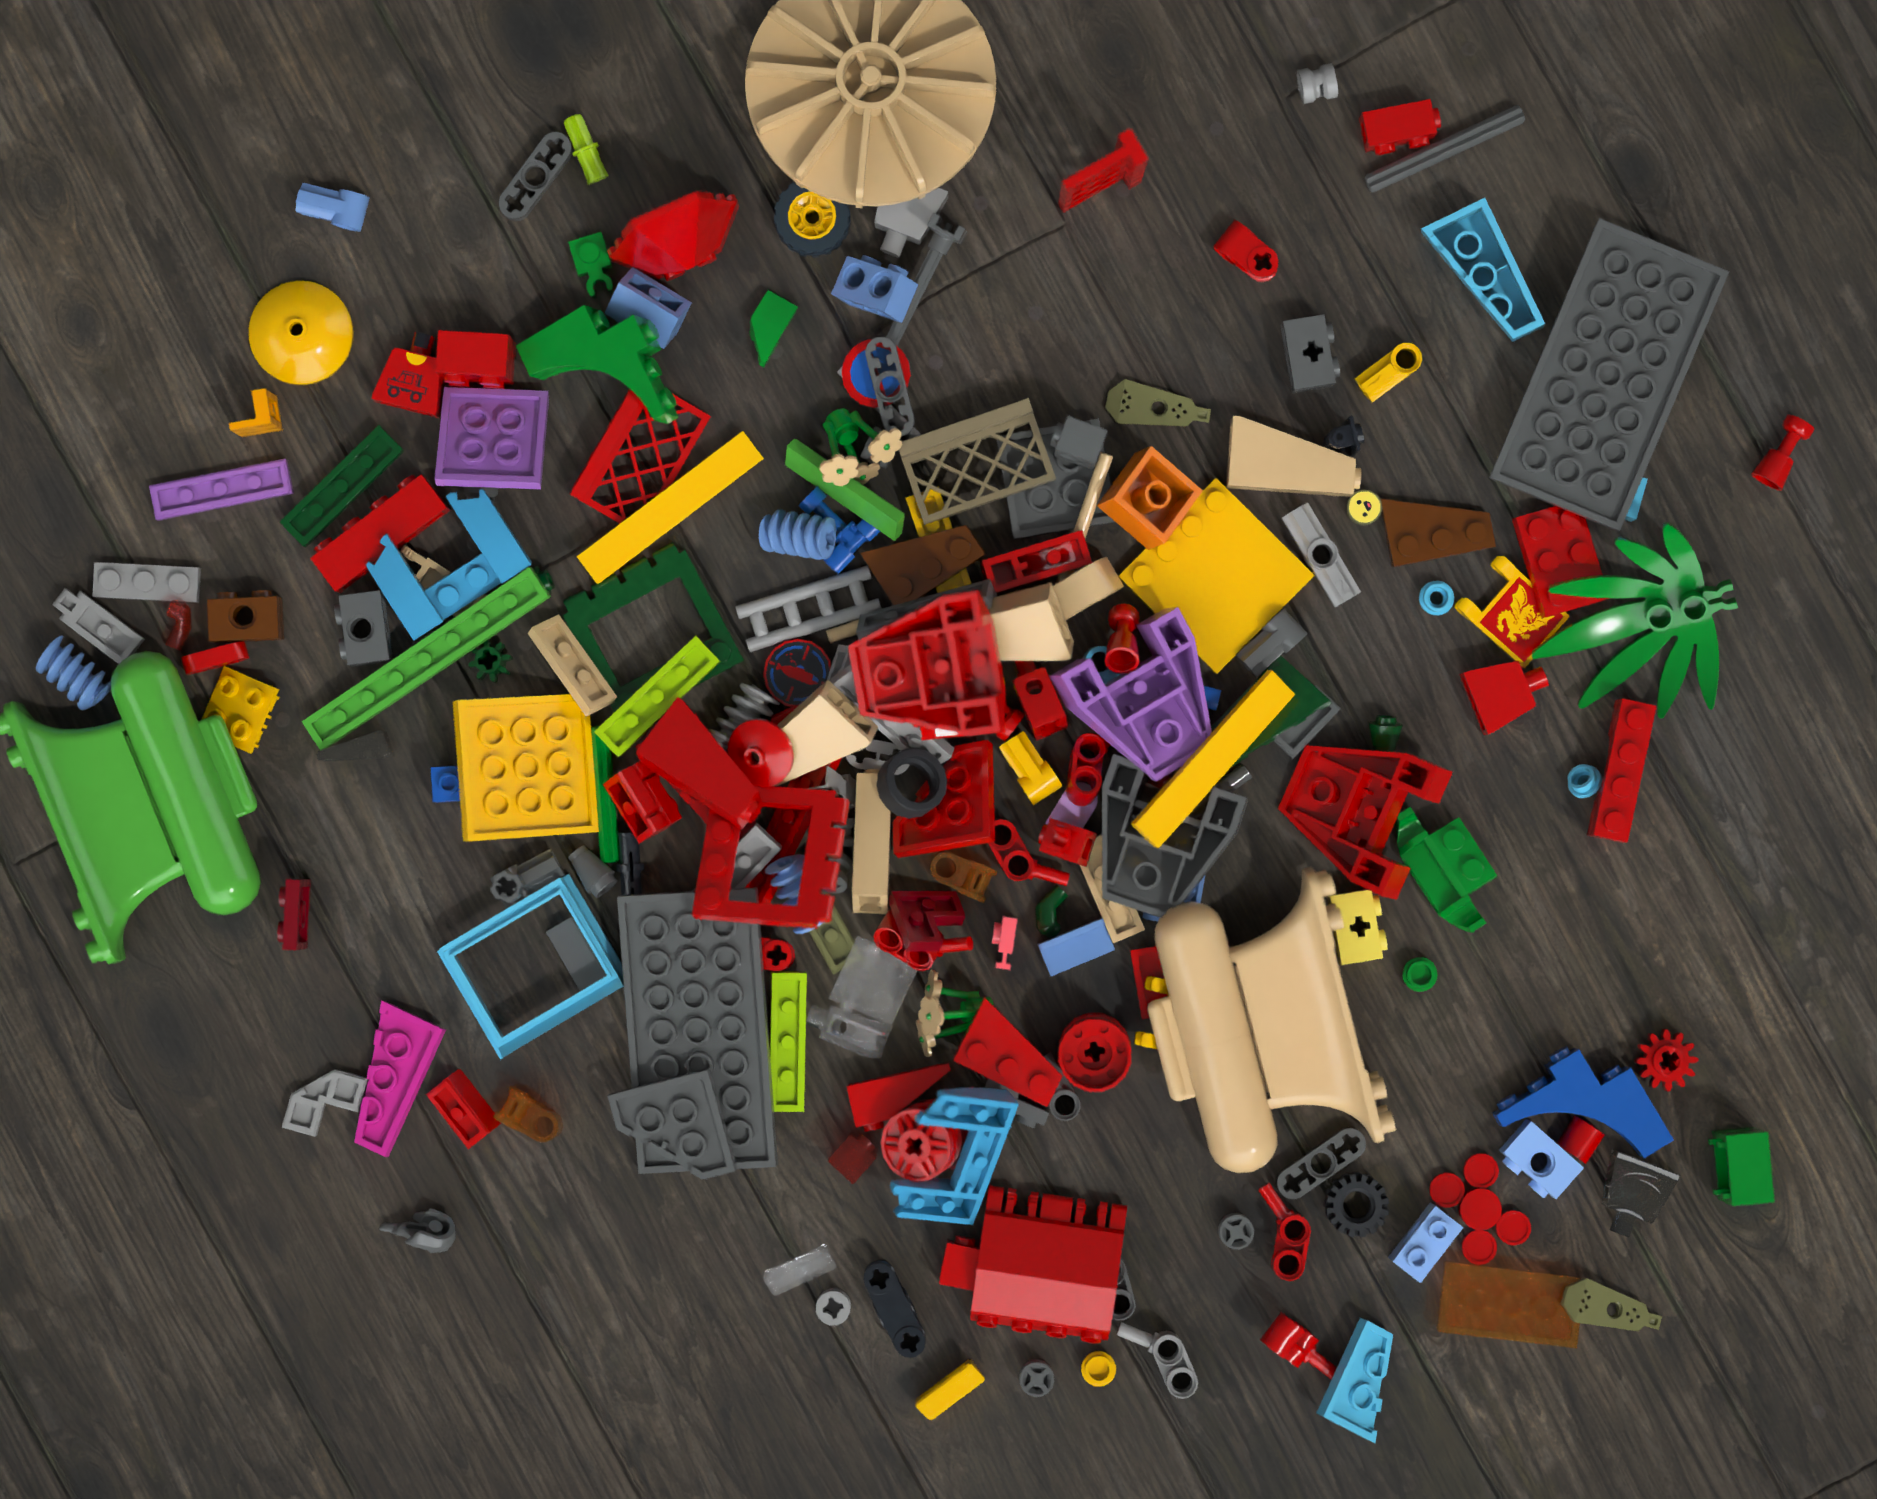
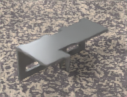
M826 766V785L807 788L828 790L830 788L836 791L838 795L841 794L843 798L850 801L849 809L856 806V780L850 774H838L829 766Z

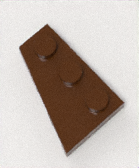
M1380 499L1392 568L1496 547L1489 512Z
M968 525L860 553L893 605L923 597L987 555Z

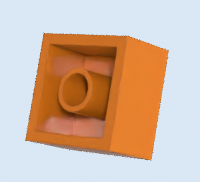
M1149 446L1133 454L1097 506L1149 550L1166 543L1203 490L1156 449Z

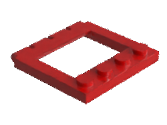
M754 785L762 799V807L812 810L797 906L729 901L741 831L740 828L710 809L692 909V916L695 919L818 929L819 922H831L835 897L823 894V892H836L840 864L828 860L840 859L842 855L845 830L834 828V825H846L850 804L848 799L838 798L837 792L831 790L775 786L759 787Z

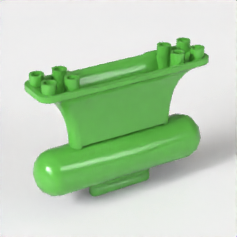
M151 651L130 655L122 660L113 671L110 686L113 699L121 716L119 720L81 729L54 728L38 722L31 716L24 704L13 701L4 704V712L0 713V735H13L17 744L6 749L7 756L14 768L21 766L22 769H27L29 775H32L79 891L77 895L82 907L72 911V915L80 931L92 929L96 940L86 943L85 947L93 963L106 961L108 964H115L125 960L126 953L123 934L129 917L146 897L177 877L185 874L192 894L200 907L211 914L218 915L238 913L248 907L258 895L261 884L258 867L238 821V818L255 811L258 804L225 721L220 715H212L198 721L175 665L161 653Z

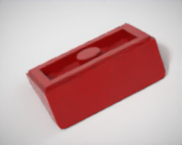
M461 1069L452 1073L426 1094L467 1149H470L501 1124V1120Z

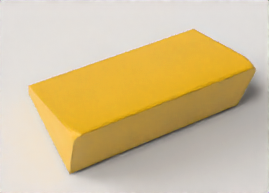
M968 1359L918 1396L915 1406L927 1419L933 1420L983 1383L985 1378L972 1359Z

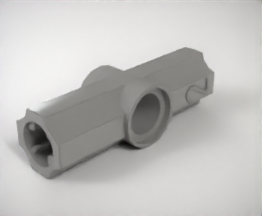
M1308 502L1282 517L1284 524L1304 555L1306 565L1314 572L1334 608L1361 592L1338 554L1337 546L1329 539ZM1316 546H1323L1329 550L1330 560L1327 564L1316 563L1313 559L1312 551Z

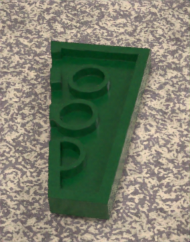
M1281 655L1211 726L1213 732L1267 670H1272L1295 693L1294 697L1231 767L1247 758L1248 754L1262 745L1266 746L1277 739L1276 737L1292 726L1296 727L1307 720L1306 717L1317 710H1322L1332 704L1330 699Z

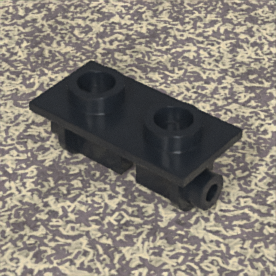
M1349 416L1342 426L1333 428L1325 436L1323 447L1338 453L1349 451L1350 457H1354L1361 450V444L1364 443L1361 424H1354L1353 416Z

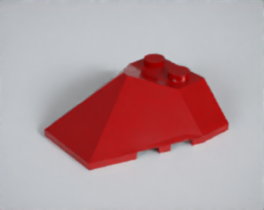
M696 191L631 220L621 232L624 240L621 237L617 238L614 241L616 246L610 247L607 252L612 262L629 269L634 267L659 280L665 277L666 281L678 278L685 274L684 270H689L696 265L702 267L717 259L715 254L722 252L739 208L736 196L730 194L725 198L724 194L719 193L715 195L717 198L715 199L712 193Z
M979 590L945 595L848 646L861 716L902 724L910 723L933 730L941 729L964 736L1003 731L1006 690L994 620Z

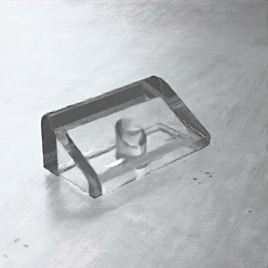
M823 1244L765 1271L762 1278L771 1293L777 1296L834 1270L836 1263L828 1246Z

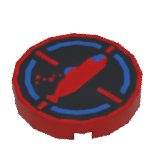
M802 639L784 641L772 650L765 662L763 675L766 688L773 698L788 707L802 703L827 681L832 666L831 661L824 650L812 641Z

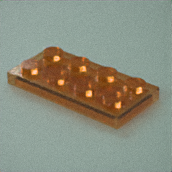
M1444 1261L1436 1330L1442 1333L1577 1348L1580 1323L1572 1322L1560 1303L1565 1286L1583 1277Z

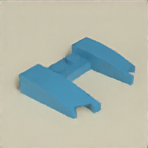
M479 489L480 498L458 500L457 492H451L446 495V498L482 553L433 585L424 589L388 534L384 535L379 542L386 547L376 564L374 565L370 561L366 564L382 593L413 640H416L455 612L532 564V561L484 489Z
M956 1088L939 1090L936 1093L939 1097L925 1112L921 1110L916 1115L915 1120L918 1124L967 1129L969 1132L951 1179L932 1178L919 1182L908 1179L891 1181L892 1193L894 1195L898 1194L899 1205L894 1208V1214L897 1217L968 1225L974 1224L1019 1105L1012 1094L1005 1089Z

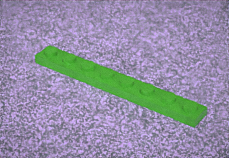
M528 567L303 720V725L320 751L326 750L549 599L551 595L534 569Z

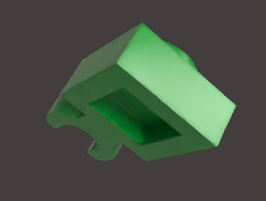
M602 232L569 241L568 244L578 276L589 275L586 284L589 295L592 298L596 297L594 286L600 281L606 283L609 293L613 292V282L603 272V269L612 267Z

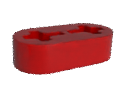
M240 641L181 657L185 675H191L249 659V654L245 641Z

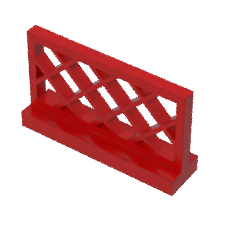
M1131 128L1118 135L1113 153L1062 181L1058 205L1063 213L1122 179L1129 189L1142 182L1148 157Z
M629 388L568 495L617 523H621L626 519L623 505L640 500L645 505L647 503L646 499L657 496L673 483L711 416L673 394L677 405L683 408L677 410V414L690 412L700 418V421L694 432L680 435L677 422L674 420L672 424L675 437L656 441L651 421H654L653 418H650L648 409L641 399ZM643 410L646 419L636 421ZM647 422L652 443L632 447L629 432L633 426ZM690 437L687 444L683 448L681 439ZM626 439L628 449L619 451ZM677 440L680 456L676 462L663 465L657 445ZM653 446L658 467L639 471L634 451ZM630 453L635 473L615 478L611 464L615 456ZM673 467L666 478L664 469ZM609 469L611 479L602 481ZM659 470L663 482L659 492L645 495L640 475ZM636 476L641 496L621 501L616 481ZM612 483L617 503L603 506L591 499L598 486ZM619 507L621 516L609 509Z

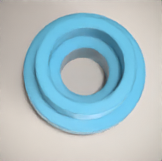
M1431 581L1421 589L1419 603L1426 613L1435 616L1442 615L1451 609L1454 603V593L1445 582ZM1433 592H1438L1442 596V602L1439 605H1435L1430 601V595Z
M1580 764L1569 772L1568 788L1575 797H1590L1601 787L1602 775L1593 766Z

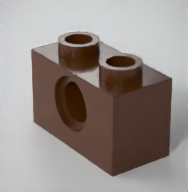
M272 590L251 591L252 597L238 598V592L217 593V599H207L209 641L213 643L284 640L282 598L273 596ZM250 607L254 614L253 620L250 624L242 626L238 621V613L242 608Z

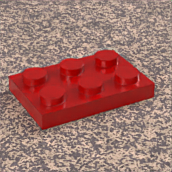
M1553 506L1512 519L1542 619L1610 599L1570 596L1549 592L1550 585L1562 581L1603 575L1586 518L1558 506Z

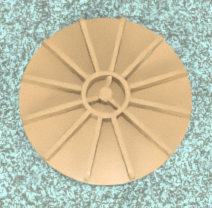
M779 0L775 6H771L753 39L746 66L745 91L753 128L763 148L773 162L787 176L793 179L799 187L806 188L826 199L856 205V208L863 209V206L893 205L915 198H924L925 194L949 181L972 159L983 141L993 115L996 98V72L991 47L985 31L970 9L961 0Z

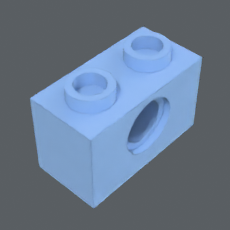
M1528 1119L1520 1125L1499 1149L1506 1156L1502 1162L1516 1175L1523 1171L1532 1180L1528 1185L1542 1198L1549 1194L1557 1199L1584 1168ZM1538 1152L1545 1153L1547 1157L1545 1168L1540 1171H1534L1530 1163L1532 1156Z
M1430 1202L1388 1258L1421 1283L1463 1227Z

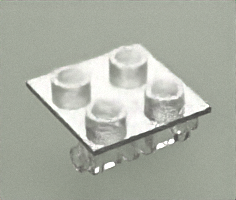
M857 936L830 993L829 999L839 1003L841 1008L849 1012L856 1010L892 1026L917 970L911 968L907 963L890 953L882 951L874 942Z

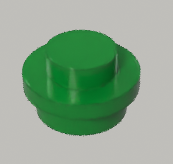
M1415 957L1404 965L1402 978L1406 986L1411 990L1424 992L1432 988L1436 983L1437 969L1429 959Z

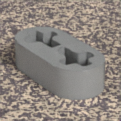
M873 739L866 747V750L877 753L876 759L864 758L863 763H857L856 756L851 754L847 755L846 759L853 767L858 769L880 770L886 762L879 760L880 753L892 755L893 750H902L894 743ZM903 764L898 767L895 775L904 773L910 764Z

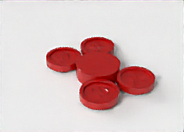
M1476 1153L1465 1161L1463 1167L1466 1181L1476 1188L1465 1192L1464 1184L1458 1176L1453 1173L1444 1172L1432 1179L1429 1193L1431 1199L1441 1207L1450 1208L1459 1204L1458 1211L1462 1221L1470 1228L1475 1229L1467 1233L1463 1238L1461 1244L1462 1253L1471 1263L1483 1265L1490 1262L1497 1252L1495 1238L1485 1230L1495 1225L1496 1234L1501 1241L1508 1245H1519L1528 1239L1531 1233V1223L1528 1217L1520 1211L1508 1210L1502 1213L1499 1198L1492 1191L1486 1189L1494 1184L1498 1178V1164L1491 1156L1484 1153Z

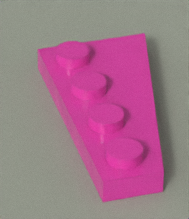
M381 1000L379 1011L381 1016L378 1030L375 1031L373 1058L368 1068L366 1078L368 1079L365 1097L362 1099L354 1142L384 1157H389L446 1029L387 1001Z

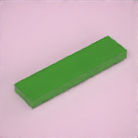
M795 438L787 445L785 466L814 486H818L824 493L895 541L902 534L905 516L902 511L854 478H850V481L844 486H837L833 482H824L823 474L820 471V464L826 461V459Z

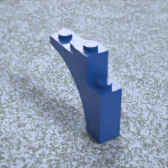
M1567 1046L1552 1053L1549 1056L1551 1062L1544 1065L1551 1078L1546 1080L1545 1076H1542L1526 1086L1529 1091L1519 1097H1516L1515 1094L1505 1097L1496 1104L1499 1109L1492 1112L1498 1125L1502 1127L1528 1116L1542 1113L1559 1112L1587 1116L1615 1130L1632 1146L1637 1155L1642 1158L1649 1156L1674 1141L1630 1067L1624 1066L1620 1068L1619 1064L1601 1073L1602 1080L1598 1082L1581 1051L1576 1048L1569 1050Z

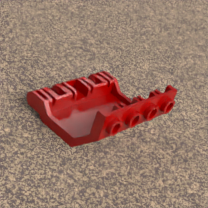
M989 1185L970 1320L977 1321V1325L986 1328H996L997 1324L1011 1326L1013 1331L1020 1333H1031L1033 1329L1046 1331L1047 1336L1054 1338H1066L1067 1335L1080 1336L1082 1341L1088 1343H1100L1101 1340L1108 1341L1117 1290L1127 1205L1112 1203L1109 1228H1106L1105 1221L1108 1203L1100 1201L1096 1214L1097 1226L1082 1224L1083 1216L1086 1212L1085 1199H1077L1074 1223L1070 1222L1073 1197L1043 1193L1040 1218L1035 1216L1039 1192L1031 1191V1195L1028 1197V1216L1013 1214L1017 1201L1016 1189H1008L1004 1213L1001 1212L1004 1187Z

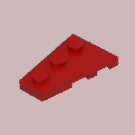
M983 997L952 1060L1048 1107L1063 1076Z

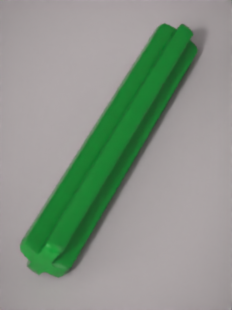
M594 726L591 728L600 859L604 863H613L619 861L616 805L603 786L606 781L613 777L612 750L594 732L600 726Z

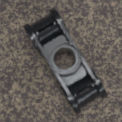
M885 1260L871 1262L865 1269L864 1284L873 1301L874 1309L884 1329L887 1330L897 1352L906 1358L917 1357L925 1348L926 1336L917 1318L914 1305L892 1265ZM875 1269H879L881 1273L887 1272L889 1274L886 1276L885 1285H880L878 1281L872 1283L870 1280L874 1277ZM909 1332L911 1336L918 1335L919 1338L916 1340L915 1348H911L909 1344H901L904 1341V1333Z

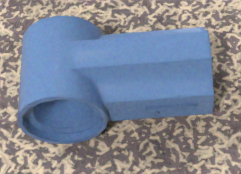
M302 183L298 191L295 211L302 215L331 221V224L347 230L361 232L369 197L349 190L340 189L338 192Z

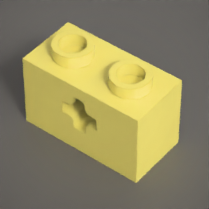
M1367 889L1327 896L1328 904L1335 903L1336 908L1340 909L1344 923L1343 929L1333 931L1339 965L1382 959V951L1387 950V940L1384 929L1378 930L1376 916L1382 915L1379 896H1373L1372 891ZM1359 916L1360 921L1367 923V928L1362 929V936H1358L1357 932L1350 930V925L1355 923V917Z

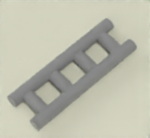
M868 565L735 606L739 619L750 617L755 637L746 639L749 652L859 619L861 614L881 609L879 599L868 601L862 581L872 578ZM849 586L855 605L835 611L829 591ZM816 596L822 616L802 622L796 602ZM783 606L789 626L769 632L763 612Z

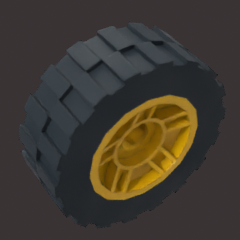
M794 182L788 185V189L785 192L782 191L779 195L780 199L776 202L774 208V222L783 244L785 243L792 252L796 251L801 256L806 257L808 255L812 256V258L819 257L822 254L828 255L833 249H838L842 245L843 239H846L851 224L849 205L826 199L806 188L799 187ZM816 211L818 212L819 220L813 224L807 222L806 214L809 215Z

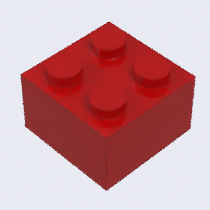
M438 330L436 373L444 382L449 383L448 386L469 388L470 382H479L485 389H504V384L513 385L516 343L508 334Z

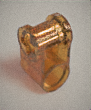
M949 852L937 853L929 863L930 874L935 880L982 903H985L987 899L984 895L992 876H997L998 871L971 859L966 860ZM947 857L954 862L955 869L952 875L944 878L937 874L935 867L938 860ZM979 874H981L979 881L976 885V888L973 889Z
M513 1086L509 1087V1096L500 1112H495L493 1115L502 1124L520 1131L538 1142H548L557 1138L563 1129V1120L557 1112ZM542 1116L549 1117L553 1122V1131L548 1136L541 1134L537 1129V1122Z

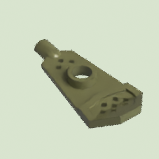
M1124 379L1108 391L1105 407L1117 424L1187 427L1193 420L1209 423L1211 409L1195 407L1193 400L1127 379ZM1153 403H1163L1165 406L1164 413L1160 415L1155 414L1152 411Z
M1585 1277L1565 1286L1560 1303L1571 1321L1576 1323L1640 1331L1644 1326L1659 1330L1662 1316L1649 1313L1646 1304ZM1610 1303H1615L1616 1312L1610 1316L1607 1313V1307Z

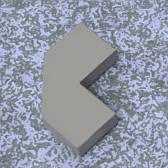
M334 1069L293 1092L289 1099L282 1128L316 1137L326 1104L360 1112L362 1099L367 1088V1077Z

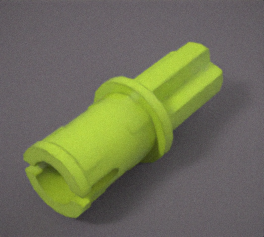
M576 114L565 119L564 126L575 149L572 154L574 157L577 156L588 185L608 177V173L597 151L599 145L598 143H593L583 117L580 114Z

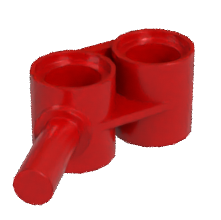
M1093 733L1081 735L1076 740L1070 755L1066 795L1069 801L1077 806H1087L1095 800L1102 784L1103 756L1108 752L1107 748L1111 746L1101 736ZM1080 750H1091L1095 757L1086 758L1081 754ZM1076 782H1087L1092 790H1081Z
M999 819L995 821V827L997 825H1005L1011 831V839L1007 844L988 843L1008 878L1014 881H1022L1026 879L1032 880L1035 877L1067 887L1070 873L1037 864L1038 860L1032 859L1015 826L1007 820ZM1016 855L1025 857L1028 862L1027 871L1020 876L1013 875L1008 868L1009 860Z
M891 909L886 913L873 936L878 948L890 953L918 971H925L931 968L936 958L942 957L944 953L973 949L972 937L944 939L943 934L939 931L943 941L939 951L906 952Z
M1268 1182L1260 1187L1258 1191L1277 1217L1275 1220L1277 1223V1235L1274 1253L1271 1257V1266L1276 1275L1281 1279L1294 1281L1303 1274L1305 1269L1311 1227L1301 1214L1294 1212L1293 1209L1288 1210L1272 1185ZM1292 1220H1298L1303 1225L1302 1233L1296 1238H1289L1285 1235V1226ZM1285 1255H1293L1297 1259V1265L1291 1272H1282L1279 1269V1261Z
M1280 1312L1260 1338V1341L1295 1367L1299 1368L1302 1363L1309 1362L1332 1380L1337 1366L1316 1351V1344L1319 1342V1339L1283 1312Z

